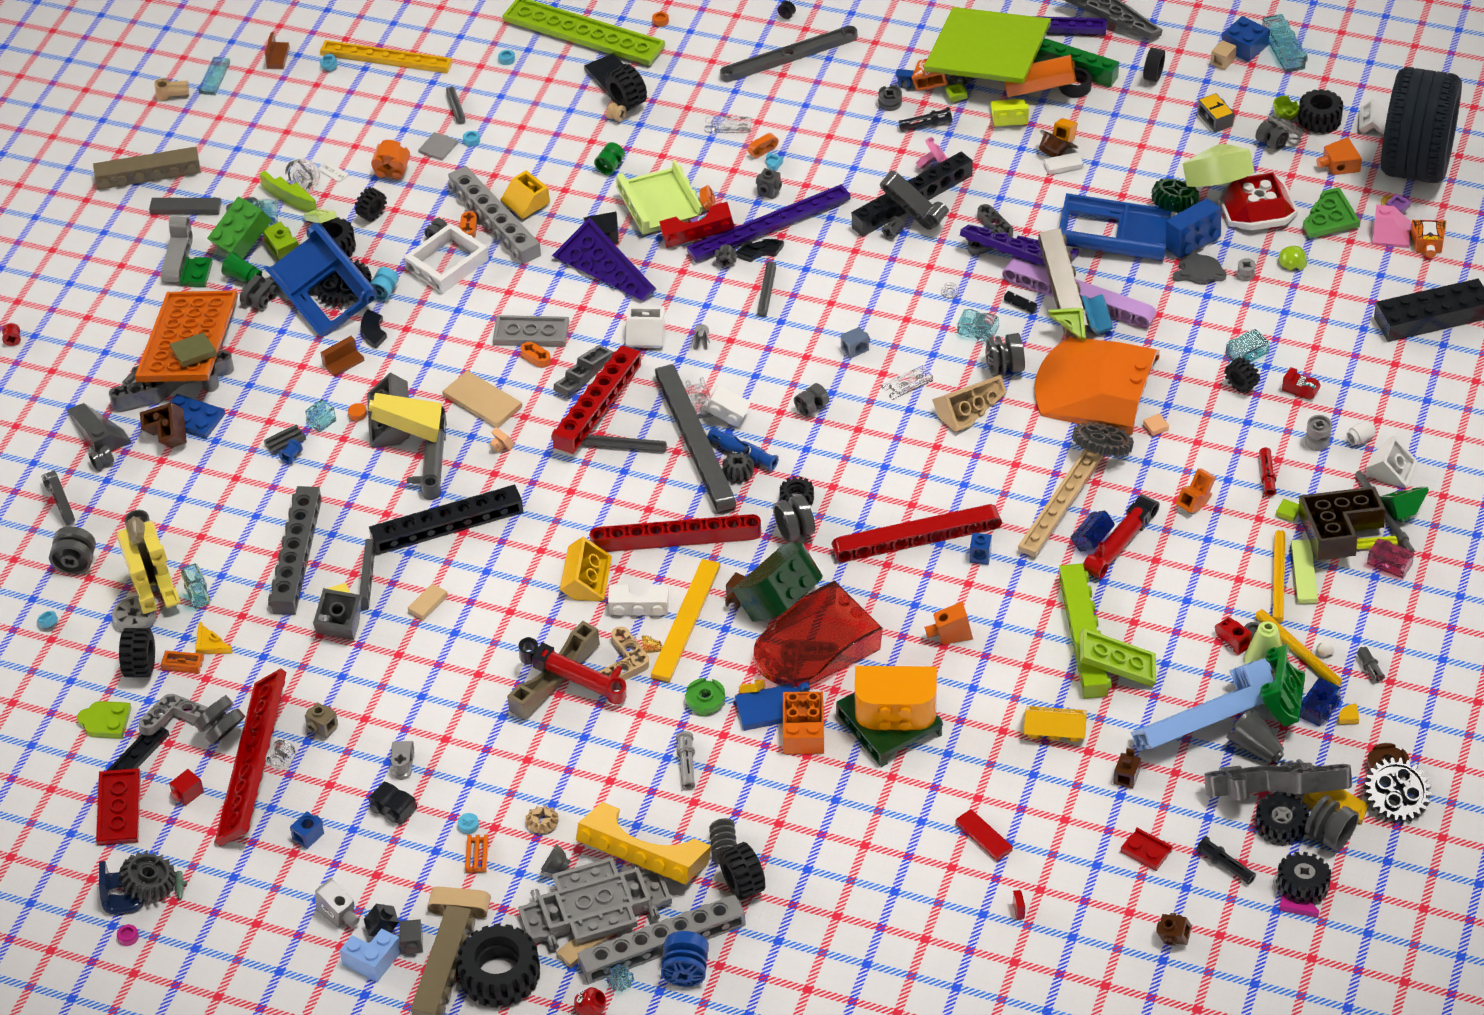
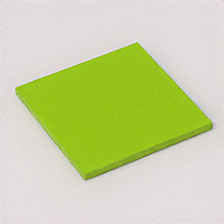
M952 7L924 65V71L1024 84L1051 25V18Z

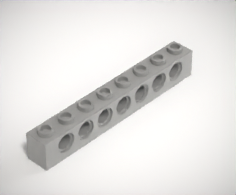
M467 166L448 174L449 189L457 194L460 201H464L470 211L472 210L476 214L477 219L481 220L485 227L494 233L495 238L500 240L504 247L512 252L516 260L518 259L522 264H525L541 256L540 243Z
M735 894L723 897L713 903L704 904L697 909L685 911L678 916L664 919L654 925L645 926L640 930L626 933L611 941L608 940L592 948H586L577 953L579 966L587 983L591 984L663 957L665 939L673 932L691 931L709 940L746 926L745 912Z

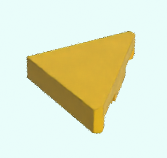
M199 622L196 653H233L232 646H228L216 633L207 629L202 622Z

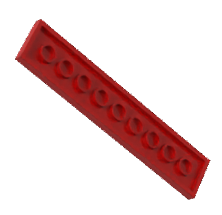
M281 668L254 683L214 841L219 846L231 842L241 835H245L250 829L249 824L254 812L258 787L262 780L261 775L266 763L265 759L270 747L271 735L274 731L273 726L278 715L277 710L285 685L287 672Z

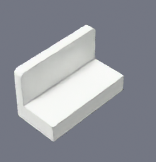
M1375 99L1360 107L1359 131L1363 134L1372 128L1378 130L1382 135L1384 134L1387 111Z

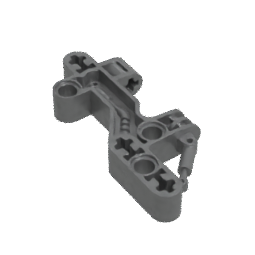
M222 350L218 352L209 380L202 381V386L205 390L212 391L217 389L219 386L218 377L233 372L234 365L229 351ZM138 366L132 368V372L122 381L121 386L110 389L111 406L115 411H124L159 403L181 385L197 381L132 383Z
M1297 759L1296 762L1290 760L1288 763L1281 761V766L1266 765L1242 768L1239 765L1221 767L1219 771H1211L1204 774L1207 796L1228 795L1230 799L1237 801L1248 799L1249 793L1274 791L1305 794L1349 789L1352 787L1351 765L1315 766L1312 763H1304L1301 759Z

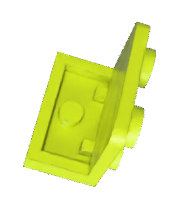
M1024 99L991 101L994 126L1028 124L1029 106L1025 104Z

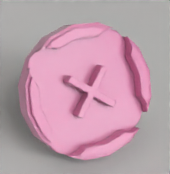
M932 137L925 140L930 152L916 162L919 169L928 166L936 159L939 163L947 159L940 146L935 145L933 142L935 140Z

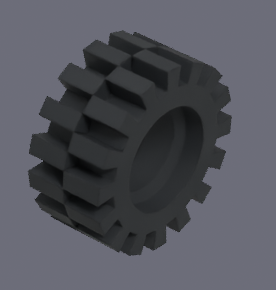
M368 187V189H364V193H360V197H357L358 202H355L356 207L354 208L356 214L371 222L375 221V218L378 219L379 214H383L382 210L386 208L384 205L387 204V197L379 190Z
M1238 357L1225 367L1224 374H1226L1225 378L1229 379L1228 384L1233 385V389L1237 388L1238 392L1248 393L1260 381V374L1257 373L1258 369L1254 368V364H1250V360Z
M793 476V480L787 478V482L783 481L782 485H780V501L786 500L788 502L789 498L794 496L791 493L800 492L803 493L802 496H804L809 506L813 504L814 486H812L811 481L808 482L807 478L803 480L801 476H799V479Z

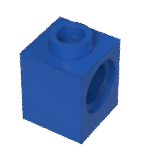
M972 533L970 563L989 565L992 535Z
M306 811L290 826L292 839L308 849L324 834L323 821L319 816L312 815Z

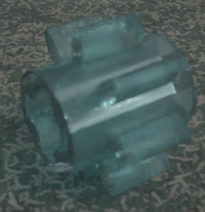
M618 964L613 969H609L610 975L607 976V983L611 984L612 990L616 989L623 992L628 987L631 988V981L634 980L632 972H629V966L625 967Z

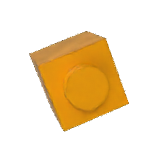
M1061 118L1054 123L1052 134L1062 140L1071 142L1075 139L1078 123Z

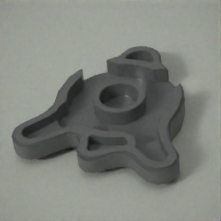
M1193 250L1190 254H1186L1185 259L1179 261V268L1183 270L1174 272L1173 280H1188L1197 284H1207V281L1214 280V282L1224 281L1227 273L1215 258L1200 255Z

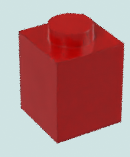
M186 769L169 783L171 797L176 802L180 801L185 806L204 792L201 779L189 769Z

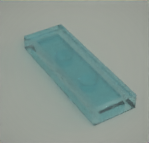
M213 57L198 89L199 94L216 95L230 65V58Z

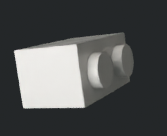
M718 384L704 410L738 427L751 402Z

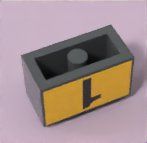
M1217 93L1198 99L1197 113L1215 133L1233 127L1234 111L1226 105L1225 101Z

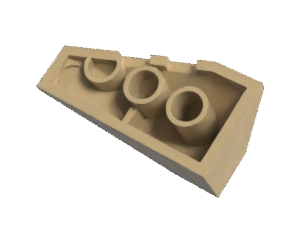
M997 375L934 398L932 401L938 417L953 431L957 432L972 426L975 420L982 416L1007 391L1002 376Z

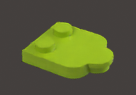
M94 702L89 708L83 709L77 714L78 723L85 727L86 733L90 737L123 739L132 708L131 703Z

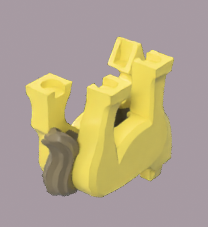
M133 516L125 524L127 528L117 531V538L131 580L139 596L138 599L143 614L158 610L151 590L153 585H158L166 608L180 604L176 587L173 586L166 564L168 560L163 545L160 544L154 522L152 520L143 522V520H140V517Z

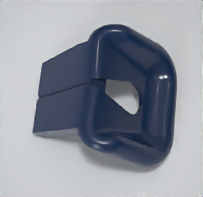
M100 861L99 891L104 911L115 915L132 913L139 910L145 900L139 902V898L132 899L131 894H111V890L121 887L119 882L120 873H109L106 861Z

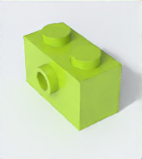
M282 222L268 226L263 231L264 242L278 261L299 246L296 237H292L290 229L285 227Z

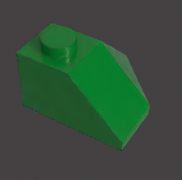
M1428 487L1412 488V491H1396L1382 495L1380 498L1393 519L1403 522L1410 520L1409 516L1417 514L1429 489Z

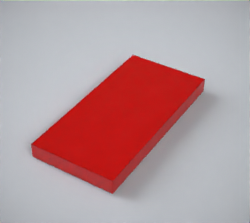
M140 768L99 771L97 845L139 842Z

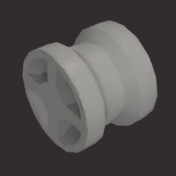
M1244 258L1238 262L1237 277L1240 280L1251 281L1254 279L1255 261Z

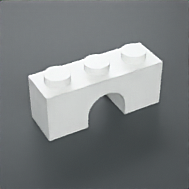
M609 585V615H668V585H649L648 592L643 596H633L630 594L629 585Z

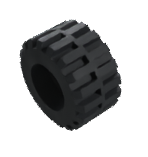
M623 64L606 74L605 83L608 94L618 106L623 105L629 111L646 101L647 89L645 83L633 66Z
M1314 89L1312 92H1306V94L1302 95L1299 102V124L1304 129L1307 128V131H1313L1314 133L1320 132L1323 134L1336 130L1342 121L1343 100L1330 90Z
M340 217L320 223L344 253L350 257L356 247L354 230L351 223L347 222L346 219H340Z
M150 628L123 629L119 642V664L124 677L151 676L155 664V640Z
M746 842L720 851L719 863L723 877L733 895H736L737 899L743 900L765 890V875L761 863L754 850Z

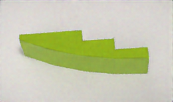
M266 170L259 173L262 187L281 201L305 212L317 209L315 199L297 182L290 185L281 176L274 179Z

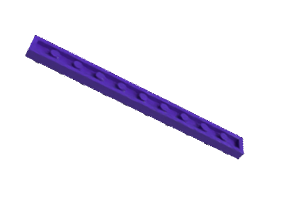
M840 184L739 225L734 229L724 231L687 246V252L695 262L715 255V250H720L722 245H730L733 248L851 199V194Z

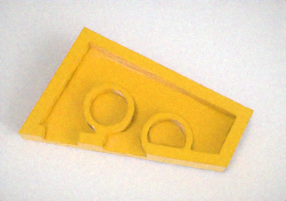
M1346 790L1305 793L1302 804H1306L1307 809L1313 810L1317 802L1322 797L1328 795L1333 801L1340 803V809L1343 806H1347L1358 812L1359 820L1357 824L1362 825L1368 810V804Z

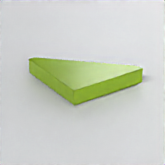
M1083 308L1048 310V315L1082 341H1086Z

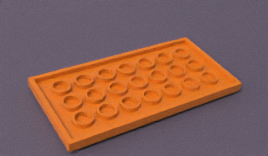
M237 290L167 292L136 371V382L208 381L217 356L182 367L170 350L169 344L204 332L218 355L238 298Z

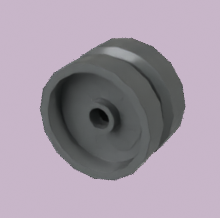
M798 494L790 497L788 502L781 500L774 503V518L786 542L790 543L798 540L800 534L806 537L815 533L814 517L804 496Z
M67 526L60 528L55 532L49 554L50 563L55 569L63 573H85L91 566L96 546L95 538L90 532L79 527Z
M227 695L210 705L193 723L200 732H204L212 726L205 736L211 745L219 742L245 718V715L238 708L226 714L233 706V702Z

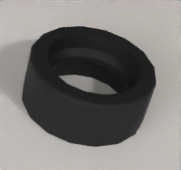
M1150 48L1143 70V78L1145 80L1159 81L1165 62V50Z
M1075 67L1076 80L1084 83L1080 85L1059 86V89L1065 96L1080 98L1091 91L1092 76L1086 69Z

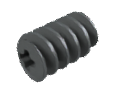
M728 818L715 820L709 826L712 860L717 864H720V851L737 845L736 830L734 828L735 822Z

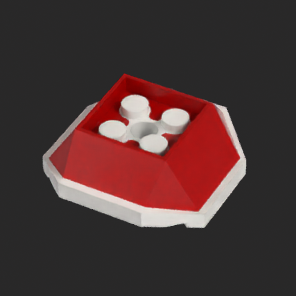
M1273 172L1249 175L1229 182L1219 197V205L1228 227L1257 230L1288 224L1298 214L1288 187L1281 183Z

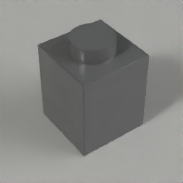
M421 919L399 921L402 954L422 953L423 930Z

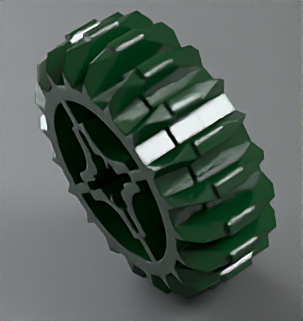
M1160 179L1156 181L1151 191L1154 204L1171 213L1176 212L1179 214V212L1199 202V191L1196 187H1188L1186 181H1181L1180 179Z

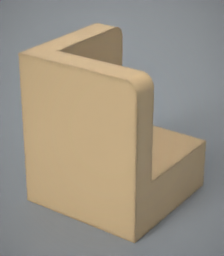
M1223 40L1220 41L1211 51L1210 64L1226 70L1236 58L1237 46Z

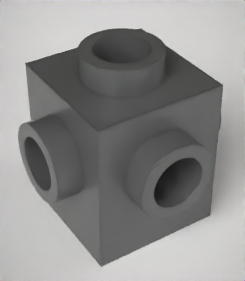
M764 168L756 178L758 195L774 199L782 187L781 173Z

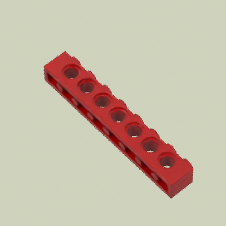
M621 345L612 354L611 359L604 364L601 372L597 373L594 381L587 386L584 394L580 395L577 403L570 408L567 416L562 418L557 429L553 430L551 435L553 448L571 454L575 453L640 368L641 351Z

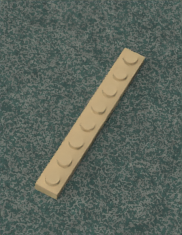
M1087 448L1083 450L1019 543L1018 551L1033 557L1037 556L1104 455L1101 456L1100 453L1094 454L1092 451H1086Z

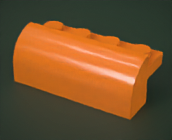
M1071 55L1033 63L1024 84L1005 82L1007 97L1076 83L1075 64L1072 61Z

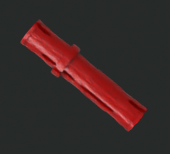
M1264 447L1259 450L1262 468L1261 482L1264 484V494L1272 497L1277 493L1275 487L1277 478L1273 471L1271 449Z

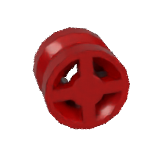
M7 323L2 327V340L4 344L15 346L20 343V327L17 324Z

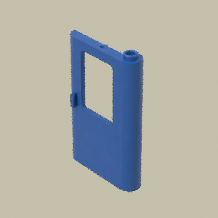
M1066 193L1059 228L1062 234L1066 236L1067 245L1065 246L1164 261L1166 220L1171 218V212L1159 207ZM1076 213L1118 220L1117 236L1114 238L1067 230L1069 215Z
M315 223L307 229L308 239L274 265L264 268L318 335L326 336L369 303L373 302L376 299L377 291L320 223ZM337 272L358 297L359 301L333 321H330L308 292L329 275Z

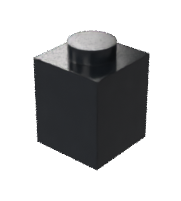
M376 903L364 918V923L368 935L375 937L381 928L391 933L399 923L394 906Z

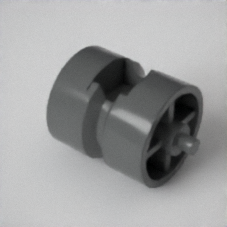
M814 383L806 391H802L794 397L796 409L805 417H809L817 409L829 403L827 391L818 383Z

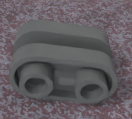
M253 276L242 289L240 302L246 305L252 303L254 308L263 309L268 305L272 297L278 293L276 281L270 279L265 281V278L262 276Z

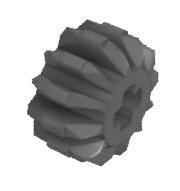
M734 452L733 455L727 454L726 459H723L722 470L727 480H733L734 483L736 481L742 483L743 479L749 480L750 476L754 473V462L749 454L744 455L743 452L736 454Z

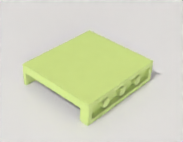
M675 159L672 162V168L631 179H626L623 173L616 175V188L642 235L661 230L659 223L661 220L676 216L681 221L689 222V219L701 215L702 211H704L701 201L697 198L696 191L691 188L689 179L684 176L682 167L677 164Z

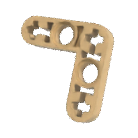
M614 628L611 633L612 642L624 659L601 669L599 672L610 676L617 666L627 668L628 671L621 673L619 678L625 681L649 668V656L627 628ZM627 647L636 648L634 651L631 652L625 650Z

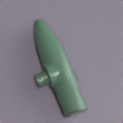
M176 871L175 889L178 898L181 900L187 880L183 881L182 871Z

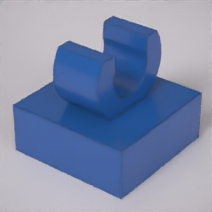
M897 69L898 86L902 88V83L907 81V87L911 88L914 71Z

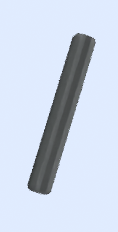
M769 261L766 264L757 309L759 316H766L768 312L776 272L775 262Z

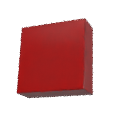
M1021 890L1013 891V907L1017 920L1025 918V902Z

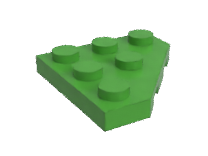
M1340 187L1322 191L1319 200L1314 204L1309 216L1303 222V228L1309 238L1360 227V220Z

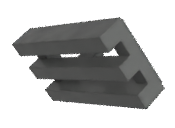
M296 424L265 439L264 445L272 455H276L286 448L289 439H294L300 443L306 440V436L302 433L301 429H298Z

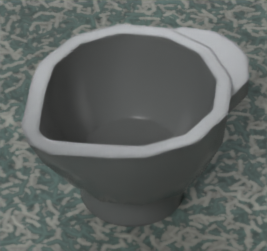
M556 844L541 868V873L548 872L554 874L567 869L571 860L567 859L566 853L559 845Z

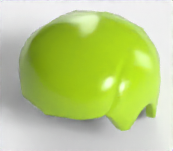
M1288 95L1275 98L1273 101L1274 115L1286 120L1296 118L1299 114L1297 100L1292 102Z
M1289 246L1282 249L1278 258L1280 265L1286 267L1289 271H1292L1294 268H1298L1300 271L1307 266L1308 261L1305 251L1299 246Z

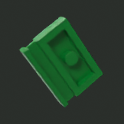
M186 257L179 280L180 286L206 287L213 264L212 258L194 257V259Z

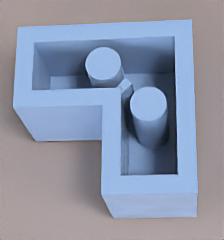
M382 928L370 943L351 935L340 949L343 966L375 982L381 979L402 952L399 937Z

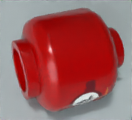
M590 987L578 993L574 998V1009L579 1015H598L604 1011L606 1006L604 993L595 987Z

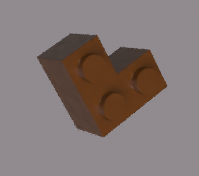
M168 403L140 412L141 430L153 436L158 434L159 443L170 448L187 443L183 408L173 403Z

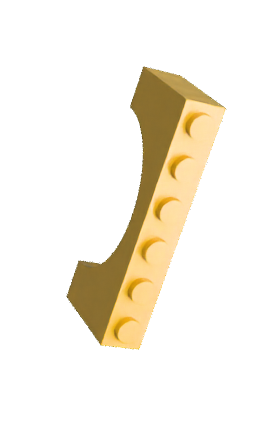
M601 802L578 822L576 841L685 885L709 863L712 845L694 838L678 845H658L639 840L626 833L618 825L620 809Z

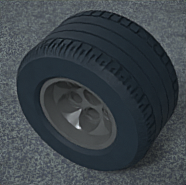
M1404 67L1398 71L1392 89L1383 136L1381 170L1385 175L1423 182L1428 181V183H1438L1444 180L1452 152L1461 100L1462 80L1458 75L1414 67Z

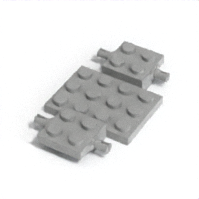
M613 857L552 874L557 891L540 895L538 889H535V892L533 889L530 892L533 901L519 906L518 910L525 931L532 937V941L537 943L547 940L550 949L554 950L555 947L556 950L559 947L556 937L569 934L571 931L576 944L637 927V920L634 914L649 911L651 919L656 921V919L660 918L657 908L672 904V898L663 875L648 869H642L631 863L633 869L618 873Z

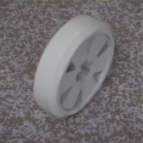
M139 596L128 597L114 607L112 619L115 627L121 632L124 628H150L156 620V611L143 614L138 599Z

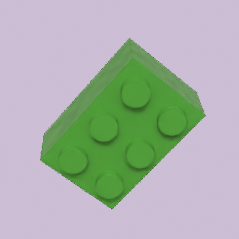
M238 196L207 239L224 253L229 255L234 252L244 259L272 219L263 210Z

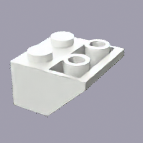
M628 306L626 347L663 348L666 324L665 307Z

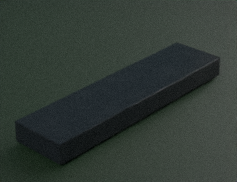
M161 727L153 735L141 734L106 771L138 768L170 735L169 731Z

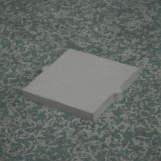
M434 132L418 149V152L429 156V158L433 157L443 161L459 142L448 137V135Z

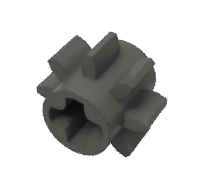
M730 245L720 246V250H715L716 263L719 262L723 267L732 266V261H737L736 249H733Z

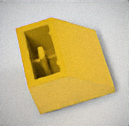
M525 170L512 178L500 201L521 219H524L550 203L549 189L535 176Z

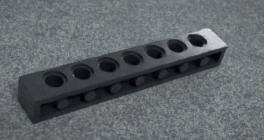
M961 151L908 180V182L927 200H930L970 178L973 172V160ZM885 193L851 212L852 228L864 237L889 223L892 217H900L907 212Z
M514 484L369 526L370 538L374 541L376 554L380 555L524 513L522 499Z

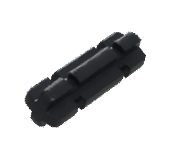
M1007 291L1004 295V300L1008 303L1012 302L1013 305L1024 310L1027 309L1030 313H1034L1037 310V303L1033 301L1029 302L1028 299L1017 294L1014 295L1015 293Z

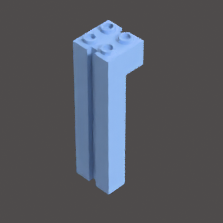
M1263 658L1229 670L1237 690L1130 732L1137 750L1143 751L1154 748L1264 703L1260 696V690L1265 683L1274 682L1271 674V665Z

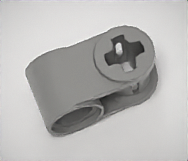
M392 742L391 763L394 766V776L398 779H406L412 773L414 742Z

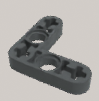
M982 204L978 207L977 217L992 231L991 233H1001L1003 229V232L1008 233V237L1013 238V227L991 205ZM997 221L999 224H992L991 222ZM968 241V252L971 255H980L993 249L992 247H984L976 241Z
M53 470L41 475L46 490L52 491L64 523L67 525L75 522L73 512L56 471Z

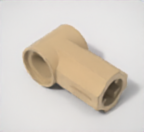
M159 78L154 82L156 98L160 101L168 100L171 96L189 95L188 81H169L166 78Z

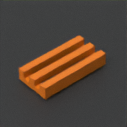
M165 650L160 667L161 670L200 673L204 654Z
M484 834V837H480V835H476V837L467 835L466 873L487 872L488 834ZM472 843H475L474 867H471ZM480 843H483L482 867H478Z

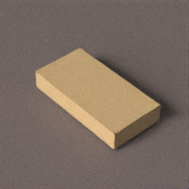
M432 583L407 608L408 612L424 620L448 596L447 591Z

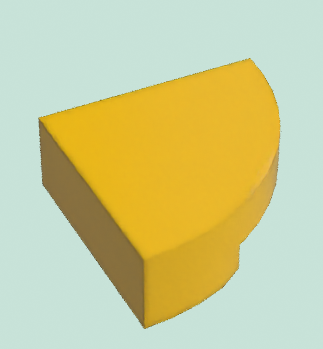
M754 680L755 683L753 684L743 683L739 686V692H759L766 686L765 680Z
M1357 703L1350 704L1341 710L1338 724H1359Z

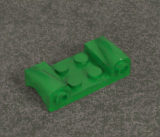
M1287 644L1277 648H1270L1266 652L1265 659L1269 662L1276 675L1274 682L1265 683L1260 690V696L1266 708L1284 727L1299 722L1306 675L1304 671L1293 667L1288 661L1287 653L1289 646Z

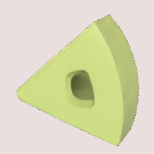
M1228 144L1213 146L1182 164L1188 187L1220 185L1255 173L1250 150Z

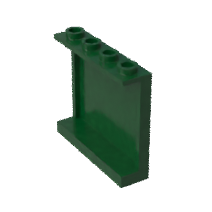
M855 692L836 702V715L880 767L888 764L889 755L933 732H936L939 737L942 736L943 722L938 715L932 725L922 730H873L863 727L856 720Z

